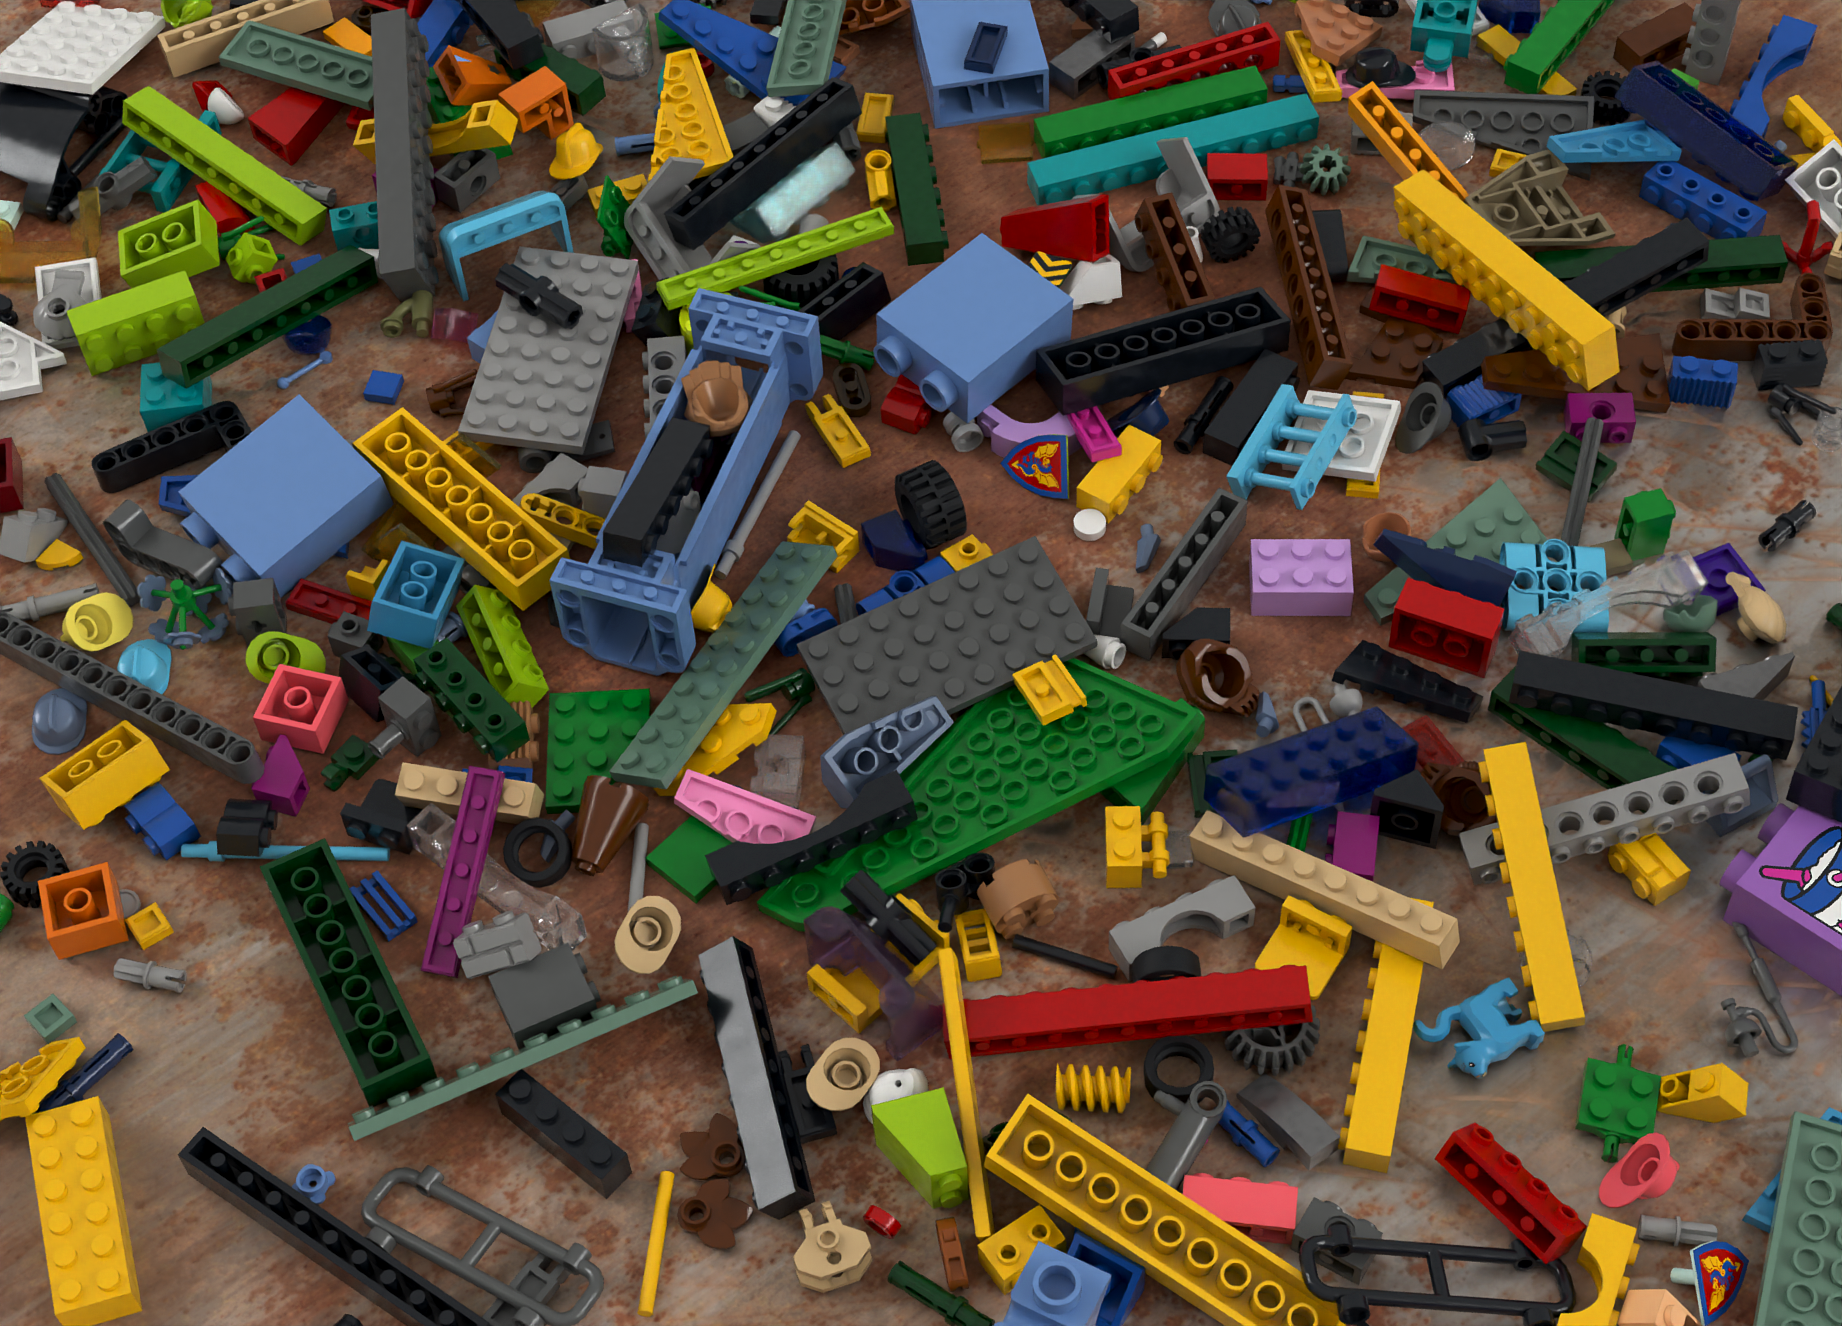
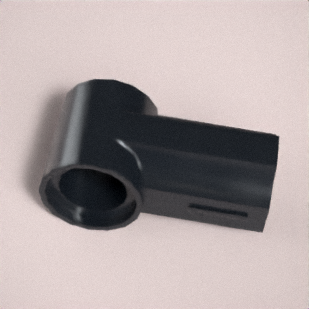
M1471 419L1461 424L1458 429L1466 457L1470 461L1485 460L1493 452L1526 448L1527 444L1526 427L1524 421L1520 420L1486 424L1482 419Z

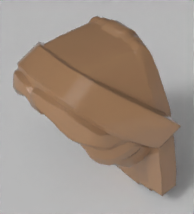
M707 360L698 364V367L690 370L688 375L681 378L688 399L684 416L688 421L710 425V437L727 436L740 430L752 405V398L743 388L741 366L730 365L729 362H719L718 360Z

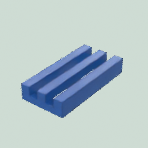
M377 870L372 873L373 878L370 880L364 878L360 881L361 886L358 888L352 886L349 889L359 907L389 942L418 921L415 914ZM376 886H379V888L384 892V894L389 898V900L394 904V906L399 910V912L405 917V921L402 922L400 920V918L395 914V912L390 908V906L375 890ZM368 893L395 925L393 929L386 925L363 897L364 894Z

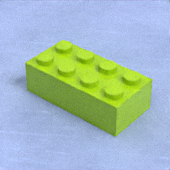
M185 270L66 311L92 376L158 354V348L205 323Z

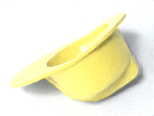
M108 592L99 593L76 602L69 607L62 623L63 635L60 637V640L62 642L67 641L75 649L90 652L99 651L118 643L129 635L133 627L131 608L124 599Z

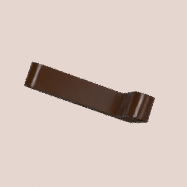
M1804 273L1797 278L1790 300L1792 319H1685L1677 325L1672 344V353L1674 356H1693L1708 360L1754 361L1760 344L1766 345L1768 343L1771 345L1773 342L1784 344L1791 341L1796 343L1798 340L1803 342L1804 340L1812 339L1815 341L1819 339L1822 342L1825 354H1827L1833 335V328L1825 283L1820 276L1813 273Z

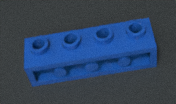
M1658 161L1643 176L1639 194L1640 198L1680 220L1687 217L1699 231L1715 239L1756 237L1762 233L1767 215L1766 210L1675 161Z

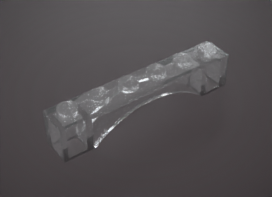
M1688 550L1678 554L1671 551L1658 558L1653 565L1647 567L1646 564H1641L1635 567L1626 577L1619 579L1617 576H1614L1603 582L1600 588L1592 592L1590 589H1584L1574 595L1571 601L1562 604L1561 601H1558L1545 608L1540 615L1534 617L1532 614H1528L1515 622L1514 625L1516 627L1508 639L1518 655L1519 651L1559 658L1566 648L1572 632L1593 615L1616 606L1631 604L1655 605L1671 609L1698 597L1708 584V581Z
M430 803L406 826L413 847L445 870L456 821L437 806ZM486 855L477 896L500 913L513 911L514 916L526 912L530 917L534 927L533 932L536 933L539 942L549 950L569 943L573 951L587 937L581 913L558 896L547 894L526 884L507 871L491 856Z

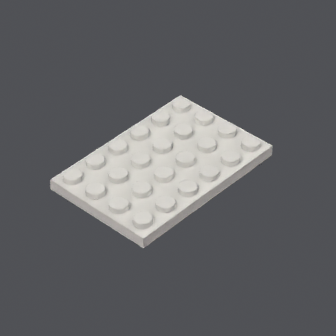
M71 1L60 2L0 54V82L93 95L166 27L165 19L163 16H157L147 11L134 13L127 12L124 8L104 9L99 5L82 6L75 5Z

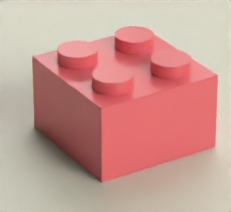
M279 664L253 719L263 741L276 743L279 735L282 734L287 736L291 747L324 754L349 699L341 677Z

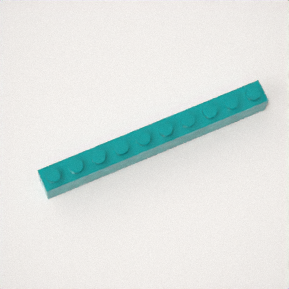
M1307 93L1027 162V184L1037 206L1072 200L1076 195L1096 194L1158 178L1169 169L1156 143L1160 139L1187 137L1200 166L1204 167L1207 166V153L1256 154L1315 139L1318 136L1319 115Z

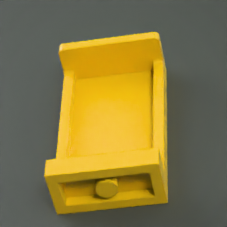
M898 893L895 897L908 908L913 915L912 919L938 944L916 967L890 941L883 940L870 928L825 969L816 964L807 972L809 990L858 1034L939 962L938 952L940 949L950 948L949 932H941L938 929V920L933 921L924 914L918 902L914 899L908 900L901 893Z

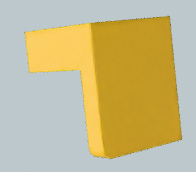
M382 559L376 569L365 566L361 573L349 570L345 577L351 595L372 601L390 565V561Z

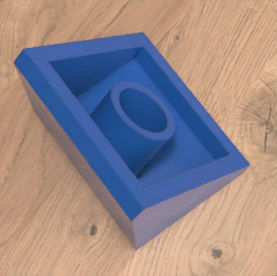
M1078 1231L1075 1233L1067 1254L1112 1275L1095 1325L1122 1326L1144 1291L1145 1268Z

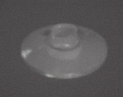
M1435 122L1423 128L1418 134L1449 171L1463 167L1474 155L1475 139L1468 128L1457 122Z

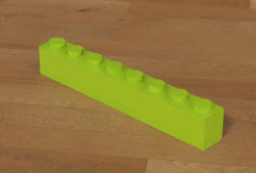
M147 86L123 100L122 123L257 217L263 216L267 224L299 246L324 231L327 212L325 206L193 117L186 110L177 106L164 95Z

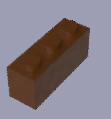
M1684 2L1668 9L1653 19L1646 20L1629 31H1624L1617 36L1613 58L1637 78L1684 54L1686 47L1691 48L1692 45L1686 42L1691 25L1696 26L1697 23L1692 21L1694 10Z

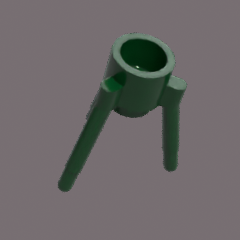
M800 668L786 677L754 688L744 694L748 703L779 690L782 691L787 700H797L791 709L770 730L768 738H773L803 706L812 701L809 694L815 691V683L811 675L804 668Z

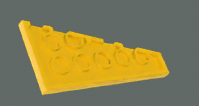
M695 47L669 53L666 55L664 84L660 95L661 105L660 109H658L654 135V152L651 155V172L648 176V183L669 156L703 160L705 165L693 179L712 175L734 157Z

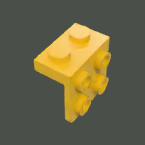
M1288 895L1282 904L1280 924L1256 960L1255 969L1266 970L1280 968L1284 965H1306L1310 1000H1316L1322 994L1349 950L1353 926L1347 924L1339 916H1330L1316 909L1306 900H1298Z

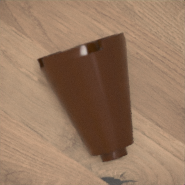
M598 775L587 776L583 784L571 861L576 864L575 869L588 876H594L595 872H604L647 812L649 806L648 797L640 791L624 783H621L620 787L610 785L611 778Z

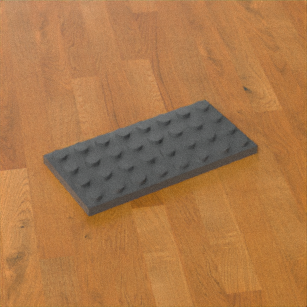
M1036 536L796 645L798 653L844 735L931 696H937L947 713L951 715L1014 686L1013 673L1042 660L1046 663L1052 660V656L1055 654L1062 663L1096 648L1098 641Z

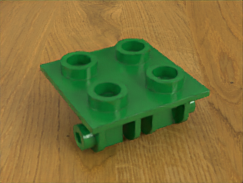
M608 175L605 176L596 219L604 229L601 249L606 256L611 257L615 253L621 252L626 259H629L634 241L624 226V215L630 204L623 196L621 189L612 182Z

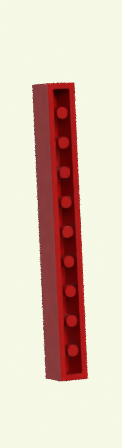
M1284 965L1280 968L1266 970L1251 968L1243 972L1227 974L1213 972L1199 977L1187 978L1176 976L1170 980H1139L1132 984H1102L1098 987L1084 989L1070 987L1061 991L1046 993L1032 991L1025 995L1008 997L995 995L988 999L979 1000L963 999L971 1057L1313 1022L1306 965ZM943 1003L944 1044L949 1059H952L945 1003Z

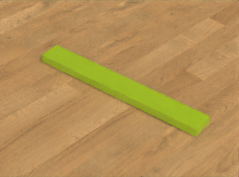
M881 206L656 282L657 291L669 311L690 304L698 288L722 293L893 235L894 225Z

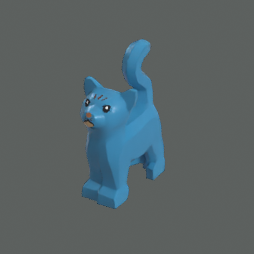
M1510 977L1489 985L1482 992L1465 999L1459 1005L1447 1007L1439 1012L1434 1029L1426 1027L1419 1019L1413 1023V1029L1419 1038L1427 1042L1442 1041L1449 1034L1451 1021H1458L1474 1041L1455 1043V1057L1447 1066L1449 1069L1459 1067L1463 1072L1472 1074L1477 1079L1483 1078L1487 1074V1068L1490 1063L1507 1059L1517 1048L1522 1046L1530 1050L1538 1048L1539 1044L1543 1042L1545 1035L1537 1020H1529L1517 1025H1509L1506 1019L1512 1022L1517 1021L1523 1013L1520 1008L1517 1009L1513 1004H1508L1506 996L1511 998L1518 994V989Z

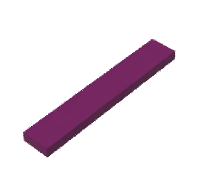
M469 766L421 966V971L425 973L458 978L462 960L458 958L453 942L455 938L463 933L462 927L471 923L506 775L503 771Z

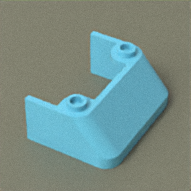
M536 191L449 223L442 228L439 233V242L446 271L463 302L469 300L459 259L461 257L547 225L551 226V231L562 250L574 253L565 206L557 194Z

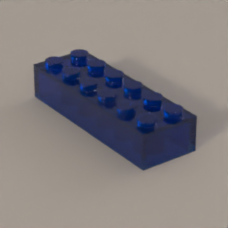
M1658 61L1634 66L1614 96L1622 102L1621 106L1625 110L1634 114L1638 113L1645 119L1644 122L1648 127L1656 131L1661 130L1679 148L1684 147L1691 152V157L1697 163L1710 166L1716 171L1715 175L1726 183H1733L1740 188L1739 193L1751 201H1759L1778 194L1786 183L1785 179L1794 172L1799 164Z
M1376 706L1207 765L1203 798L1244 838L1374 791L1376 788L1414 771L1419 743Z

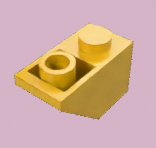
M1723 1063L1662 1076L1657 1110L1664 1114L1711 1123L1745 1117L1749 1083Z

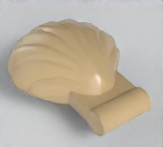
M1735 572L1728 573L1725 580L1727 584L1732 586L1738 596V606L1742 617L1737 620V624L1743 634L1751 641H1755L1760 637L1762 640L1772 644L1782 642L1785 639L1787 624L1780 606L1769 594L1760 588L1751 586L1749 577Z

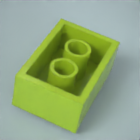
M198 199L118 231L120 276L131 288L184 270L189 278L220 266L216 220Z

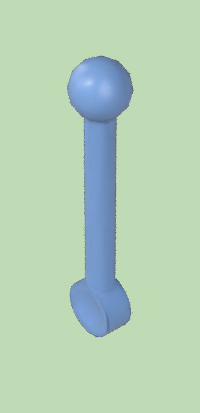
M323 351L320 353V358L286 378H279L277 386L280 389H286L290 382L318 365L332 362L331 352Z

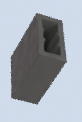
M569 943L537 955L531 961L506 968L488 976L494 996L518 1049L525 1047L524 1040L537 1034L546 1033L549 1037L559 1033L557 1026L577 1018L584 1022L591 1019L592 1015L590 1012L597 1009L596 1002L601 1001L595 983L593 981L587 983L583 974L588 971L581 954L577 953L574 955Z

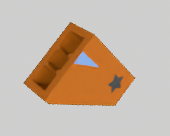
M450 45L447 46L433 65L450 103L455 106L473 105V103L490 100L499 101L498 94L512 85L503 65Z

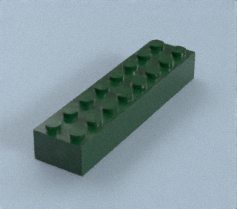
M326 839L319 840L260 866L268 889L368 1105L378 1106L394 1095L404 1091L408 1092L429 1080L437 1078L428 1051Z

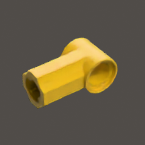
M873 150L865 157V181L868 186L870 207L875 209L882 206L883 210L887 212L896 206L891 156L884 150Z

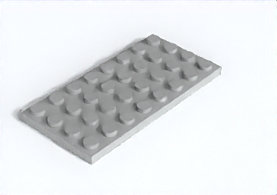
M519 246L514 265L537 279L540 276L548 277L554 282L561 294L582 306L583 314L579 319V323L573 329H565L542 314L538 316L528 314L522 308L518 299L504 291L458 429L459 439L583 455L639 271L638 261Z

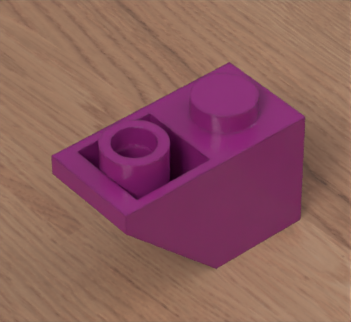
M280 734L275 745L271 746L267 751L264 774L259 780L252 783L251 789L256 800L272 801V810L296 817L310 791V787L287 736Z

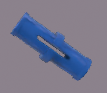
M1227 1101L1222 1119L1218 1123L1233 1137L1232 1141L1238 1147L1243 1146L1263 1167L1269 1166L1279 1155L1280 1149L1275 1147L1257 1130L1258 1124L1253 1120H1247ZM1235 1123H1236L1245 1133H1247V1134L1255 1141V1143H1254L1246 1134H1244V1133L1235 1125Z

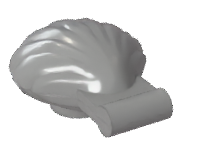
M55 271L52 292L43 297L33 310L34 325L44 336L51 337L54 340L70 339L76 336L66 311L87 304L80 296L85 280L84 272Z

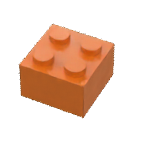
M108 862L38 881L47 939L58 960L129 941L119 885Z

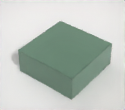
M51 994L24 1015L29 1025L47 1044L54 1041L77 1023L75 1016L54 994Z

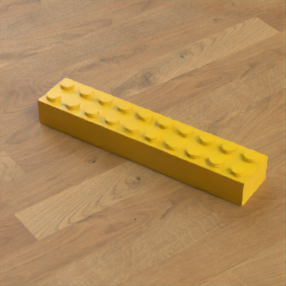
M1423 169L1393 187L1395 195L1393 204L1399 218L1397 227L1402 237L1410 239L1422 254L1430 256L1441 270L1445 269L1450 273L1457 284L1464 285L1469 289L1476 300L1483 301L1489 306L1496 317L1500 316L1515 333L1522 334L1534 349L1542 351L1554 366L1562 368L1574 383L1578 382L1589 391L1620 372L1615 325Z
M1029 1094L1026 1095L985 1157L984 1167L1092 1239L1143 1266L1147 1275L1224 1326H1346V1324L1339 1320L1336 1303L1320 1300L1306 1288L1301 1271Z

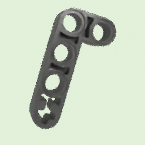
M125 500L103 521L106 531L127 560L172 580L180 579L185 585L192 588L201 589L213 578L215 569L221 568L222 560L215 552L206 546L154 527L145 512L131 500Z

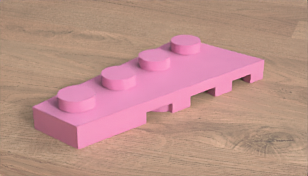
M1452 59L1448 69L1442 72L1429 71L1424 67L1423 60L1416 61L1415 66H1411L1416 73V78L1412 83L1404 86L1378 87L1387 98L1413 100L1415 90L1455 91ZM1348 69L1338 70L1335 77L1342 90V98L1348 99V97L1361 88L1348 83L1346 80Z

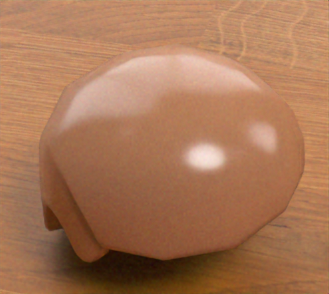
M1385 512L1376 514L1363 525L1362 544L1368 557L1375 561L1392 562L1373 545L1375 539L1383 529L1412 536L1410 523L1399 513Z

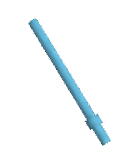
M209 841V844H182L181 856L208 858L209 861L224 862L226 858L278 859L306 846L270 845L269 848H264L260 857L217 855V841ZM329 846L335 860L389 861L390 849L386 847Z

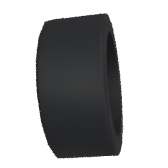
M538 817L526 819L514 826L507 835L503 847L504 862L510 872L524 884L539 888L550 886L562 879L570 869L572 843L566 833L551 820ZM536 833L550 835L554 838L558 847L556 860L549 868L541 872H531L521 865L518 856L520 846L525 839Z
M1161 946L1143 951L1135 957L1132 963L1133 983L1139 980H1170L1176 976L1187 978L1201 976L1199 957L1191 950L1178 946ZM1162 975H1174V976L1160 977V976H1162Z
M1185 1035L1167 1036L1156 1041L1147 1052L1144 1061V1082L1146 1089L1153 1099L1156 1092L1161 1090L1186 1103L1192 1089L1198 1083L1213 1081V1057L1207 1047L1193 1037ZM1174 1056L1189 1058L1200 1067L1201 1074L1199 1080L1188 1087L1167 1085L1157 1075L1159 1063L1164 1059ZM1205 1097L1200 1098L1197 1103L1202 1102Z

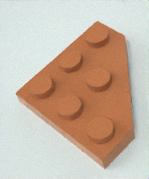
M1298 0L1294 9L1296 18H1300L1302 21L1301 29L1305 38L1311 41L1310 49L1312 54L1336 66H1339L1379 38L1383 26L1374 22L1372 18L1350 11L1348 7L1335 4L1329 0Z

